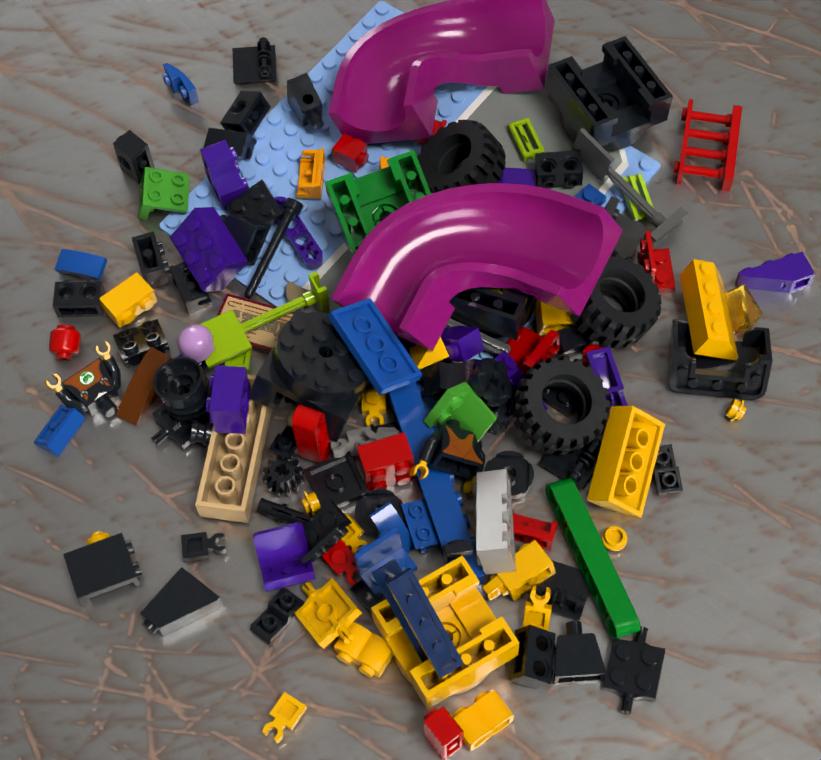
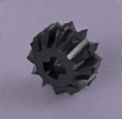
M276 456L275 462L268 459L269 467H263L262 470L263 475H265L262 480L263 484L267 485V490L270 493L275 491L278 497L281 496L282 492H285L288 497L291 495L290 490L298 492V484L304 483V477L302 476L304 469L302 466H299L297 458L291 461Z

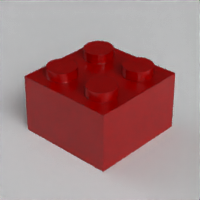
M405 432L357 446L359 468L368 491L387 489V487L396 484L405 485L415 479V475L411 477L409 473L411 467L414 466V458Z

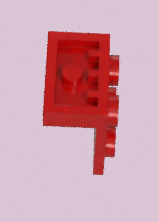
M650 230L645 231L644 239H640V252L637 254L638 264L644 267L643 270L647 274H651L653 283H657L659 288L658 294L674 293L676 286L669 248L653 249Z
M523 326L517 341L509 338L506 344L511 346L509 355L515 360L523 375L537 362L545 361L548 357L555 356L560 349L559 333L550 329L546 336H541Z

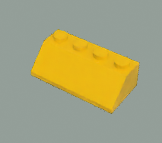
M693 259L680 274V281L694 354L736 361L738 354L723 279L713 262Z
M611 406L587 501L604 509L642 518L665 423L634 406Z

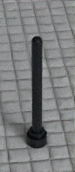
M287 198L283 205L284 216L245 291V297L248 299L254 296L292 218L300 215L303 209V204L293 198Z

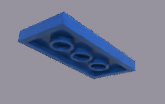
M371 298L330 312L329 320L379 395L420 380L423 374Z

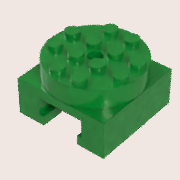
M414 150L387 159L388 167L354 179L351 172L325 182L326 193L351 258L366 236L381 222L379 220L383 216H389L406 204L431 194Z

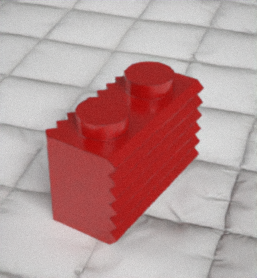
M444 706L438 710L433 708L424 716L425 739H428L431 747L435 748V751L441 756V760H446L464 745V731Z

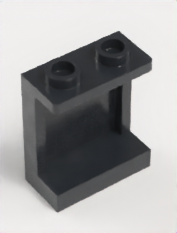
M122 533L63 554L77 599L82 607L91 605L92 597L130 583H134L136 587L141 585L138 578L143 576L138 561L133 563L131 557L132 554H135L130 539L125 540Z

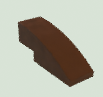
M152 347L149 348L122 398L116 414L118 418L135 426L139 425L158 396L153 386L155 373L161 365L172 359L171 356Z

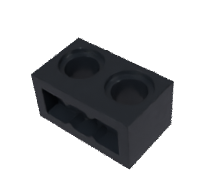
M580 150L535 153L534 169L536 170L537 187L552 189L554 187L582 185L583 166Z
M94 279L87 281L55 282L52 306L57 317H104V310L99 298L105 295L106 291L102 281Z
M532 625L516 629L514 635L519 641L518 656L511 659L509 681L533 689L550 685L553 676L552 664L556 649V634Z

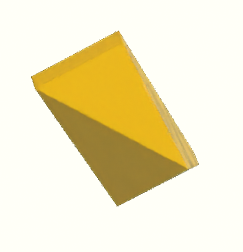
M441 336L433 351L419 345L409 349L411 358L419 370L449 357Z

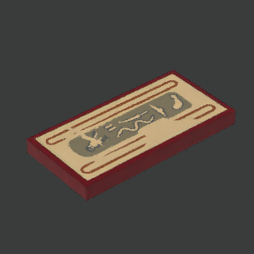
M226 294L217 316L233 310L239 323H244L277 307ZM291 312L247 332L246 336L252 349L270 353L276 344L281 329L295 312Z

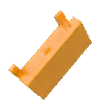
M324 149L303 150L302 156L311 157H301L297 198L322 199L326 162Z

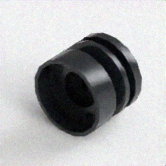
M176 357L159 367L153 380L154 390L173 418L179 421H192V419H200L208 413L206 411L207 397H211L212 390L209 387V379L196 360L189 357Z

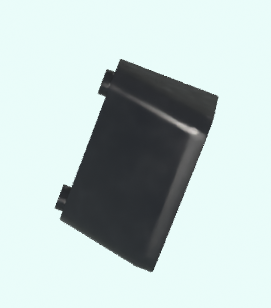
M673 319L669 358L670 388L681 393L732 398L759 399L763 397L767 391L773 361L769 328L752 327L746 330L742 342L735 341L738 359L735 361L694 354L688 321Z

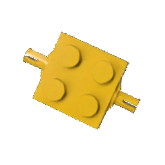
M333 578L317 590L310 582L305 583L309 590L304 585L302 590L308 598L304 605L295 612L298 619L323 649L337 636H340L344 643H351L347 637L353 641L354 636L347 627L362 614L361 610Z

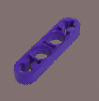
M282 196L275 197L279 206L283 208L286 198ZM296 215L291 221H295L297 225L293 228H287L284 235L304 266L309 269H317L323 264L322 250L300 217ZM299 237L308 239L307 243L299 245L295 241ZM308 250H310L313 257H317L316 260L309 258Z

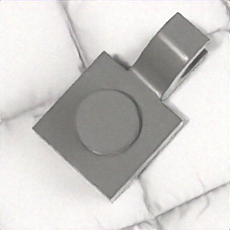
M370 426L346 431L347 438L338 439L337 442L331 440L330 445L334 458L343 457L348 451H350L352 456L358 455L357 446H359L360 442H366L369 439L364 432L371 430Z

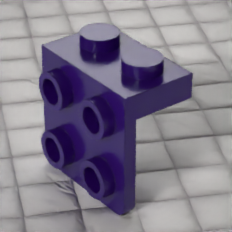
M301 522L253 534L265 591L316 579L312 561L309 560L305 564L301 562V559L309 552Z

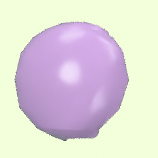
M191 325L186 327L178 336L179 351L183 357L192 358L200 363L208 359L214 352V337L205 326Z

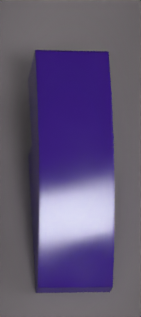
M610 346L586 352L588 365L594 369L593 373L596 377L600 375L604 381L601 383L602 387H606L609 395L606 397V400L610 401V409L611 406H628L624 396V386Z

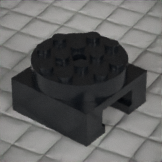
M626 36L603 44L601 50L604 53L603 62L588 68L581 69L572 56L548 65L545 90L560 109L559 115L562 127L574 141L579 130L584 128L606 151H615L634 144L642 137L647 128L668 119L673 95Z
M484 287L471 288L457 293L450 300L449 303L455 307L450 318L466 326L477 327L480 332L492 338L506 337L517 341L523 326L534 313L537 298L515 290H504L501 294Z
M296 309L292 318L281 329L276 344L257 373L249 398L275 411L282 398L286 396L306 407L320 411L325 414L329 438L337 442L370 380L329 320L330 312L305 313Z

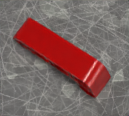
M298 405L293 414L292 428L299 456L316 463L327 460L331 452L330 441L332 440L329 438L325 414L304 405Z

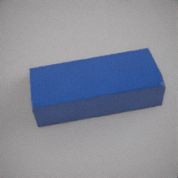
M60 405L33 443L59 456L85 421V417L75 408H67L65 405Z

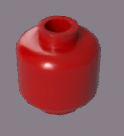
M57 325V328L50 332V353L57 355L56 359L71 360V356H76L80 352V332L72 325Z

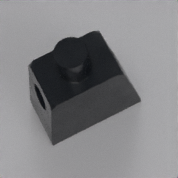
M307 72L287 80V102L302 126L310 124L313 130L323 127L322 102Z
M242 213L229 214L228 216L221 215L222 221L248 260L246 265H255L271 227Z
M580 621L567 622V635L557 636L554 685L604 681L606 669L595 634H583Z

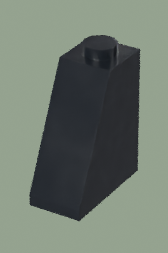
M181 567L140 612L144 620L142 625L152 634L158 632L164 637L220 610L223 607L220 596Z

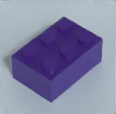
M214 207L194 208L170 236L171 241L203 292L222 291L248 263V260Z

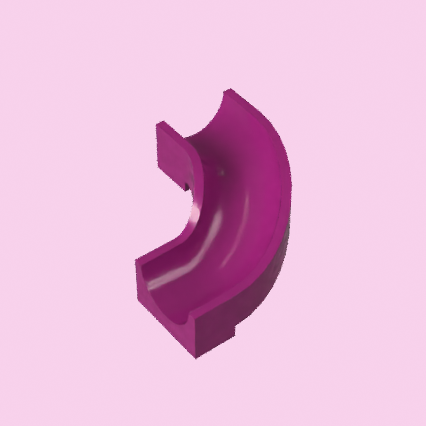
M448 0L406 12L381 23L362 36L351 47L341 62L335 80L328 115L342 135L345 133L353 138H359L366 144L424 139L432 135L438 105L434 90L440 84L465 83L499 86L503 94L545 89L555 23L546 0Z
M486 183L450 188L412 201L394 211L376 225L353 255L331 300L339 306L345 307L371 298L396 336L431 351L434 350L455 309L449 303L450 300L457 293L471 288L493 287L523 292L534 296L540 302L580 317L623 230L604 207L547 188L510 183Z

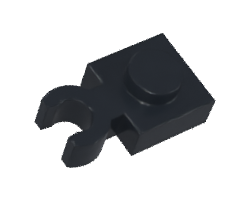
M206 532L181 535L184 562L209 559V552L216 554L226 553L225 546H216L217 542L226 540L224 533H216L211 538H208Z

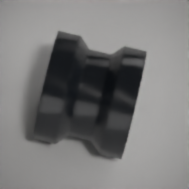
M192 419L189 443L201 442L203 445L209 446L212 423L209 421L200 423L198 420Z

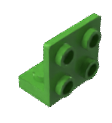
M145 167L140 181L138 219L147 220L149 212H153L154 209L186 214L188 211L190 175Z
M463 382L446 390L424 422L431 428L438 424L444 425L450 419H456L460 423V428L473 432L476 435L477 442H479L496 421L497 417L476 395L473 389L466 382Z

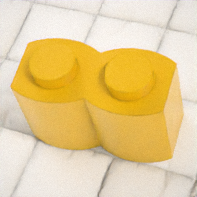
M352 622L347 629L353 634L354 639L352 641L347 637L351 643L346 644L340 637L334 646L337 653L336 657L347 665H350V663L358 665L359 671L367 677L372 678L374 675L380 678L394 655L384 638Z
M495 690L489 693L487 691L480 693L474 699L475 703L468 708L463 706L453 714L454 720L464 731V744L470 751L482 745L491 736L500 732L513 721L514 714Z

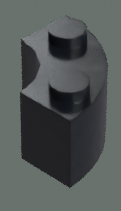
M471 359L462 363L436 362L423 370L424 397L440 400L447 389L466 382L473 389L470 375L471 371L475 370L473 365L480 360Z

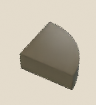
M288 281L286 287L288 302L301 297L303 293L309 290Z

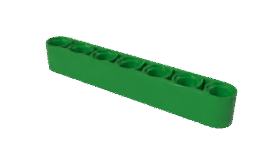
M566 478L546 484L547 499L611 637L618 639L639 632L641 627L636 611L573 479Z

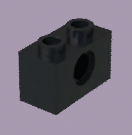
M240 91L220 124L225 130L244 132L253 136L271 106L261 91Z
M131 130L119 136L113 143L121 170L140 184L144 168H155L148 144Z

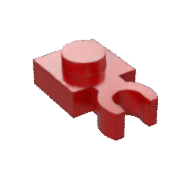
M341 539L322 557L338 576L346 572L347 581L353 586L357 583L353 579L354 573L357 572V568L354 565L355 553Z

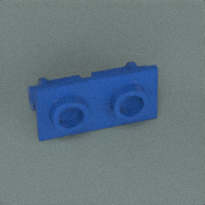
M425 500L402 503V512L415 550H419L421 554L428 553L430 551L429 547L439 545V541Z

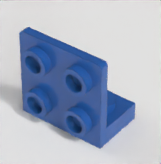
M397 527L392 530H385L378 536L377 540L370 545H363L354 555L358 576L375 598H378L383 593L372 575L373 571L393 559H396L402 571L407 568H411L413 572L418 570L417 565L402 547L400 530Z

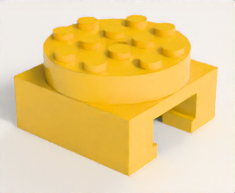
M463 555L419 580L421 587L464 663L444 677L440 678L437 676L429 660L421 662L387 600L371 608L373 622L395 656L400 671L412 684L427 710L451 695L461 694L473 689L491 671L518 656L519 641L504 618L501 616L497 619L476 588L479 585V580Z

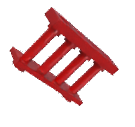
M689 99L687 108L683 107L681 121H685L680 160L675 161L673 175H677L676 184L681 185L683 174L717 178L718 181H722L721 191L730 192L734 179L742 106L733 105L732 113H727L726 116L692 111L693 99ZM697 120L725 124V127H729V132L718 133L690 129V121ZM688 137L723 142V145H727L726 150L716 151L688 147ZM685 156L721 160L720 163H724V168L720 167L719 170L684 165Z

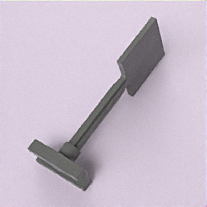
M584 128L579 130L572 150H580L582 163L602 182L608 176L650 219V223L655 227L651 232L653 247L656 246L683 222L682 219L688 212L680 207L666 219L611 168L615 159Z

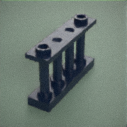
M393 559L373 571L372 575L421 662L429 660L437 676L440 678L464 664L413 570L407 568L402 571L396 559Z

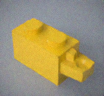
M536 540L530 544L522 545L517 553H515L516 571L493 574L490 577L491 581L482 587L490 601L501 594L503 596L509 594L512 600L516 601L529 592L533 585L536 586V584L542 583L556 573L553 562Z

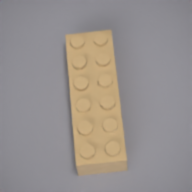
M248 375L251 389L256 375ZM250 399L245 434L216 433L213 425L195 504L199 517L249 523L272 409Z

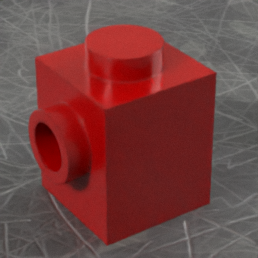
M343 133L332 148L333 162L357 173L361 166H365L369 158L367 144L361 139L353 138Z

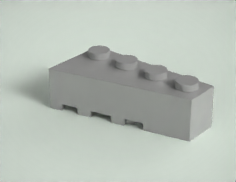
M507 469L477 472V482L473 483V491L476 498L474 513L476 518L475 535L478 566L482 565L486 575L516 571L512 495L511 481Z

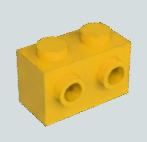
M138 272L99 298L103 310L119 328L130 324L138 315L150 310L157 303L154 290Z

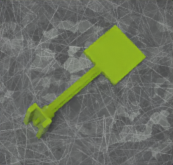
M315 271L308 275L310 291L244 323H239L233 310H230L199 324L208 328L214 337V352L208 359L204 360L207 367L212 368L251 350L252 346L246 336L247 332L296 311V309L316 304L320 312H331L326 286L321 287L318 272Z

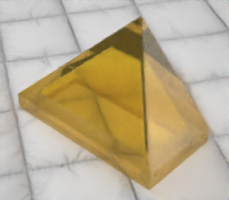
M742 284L725 293L734 335L752 327L762 316L763 312L746 285Z

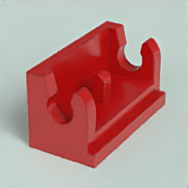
M513 512L514 541L530 544L536 540L542 549L551 551L558 521L553 520L552 523L514 514Z

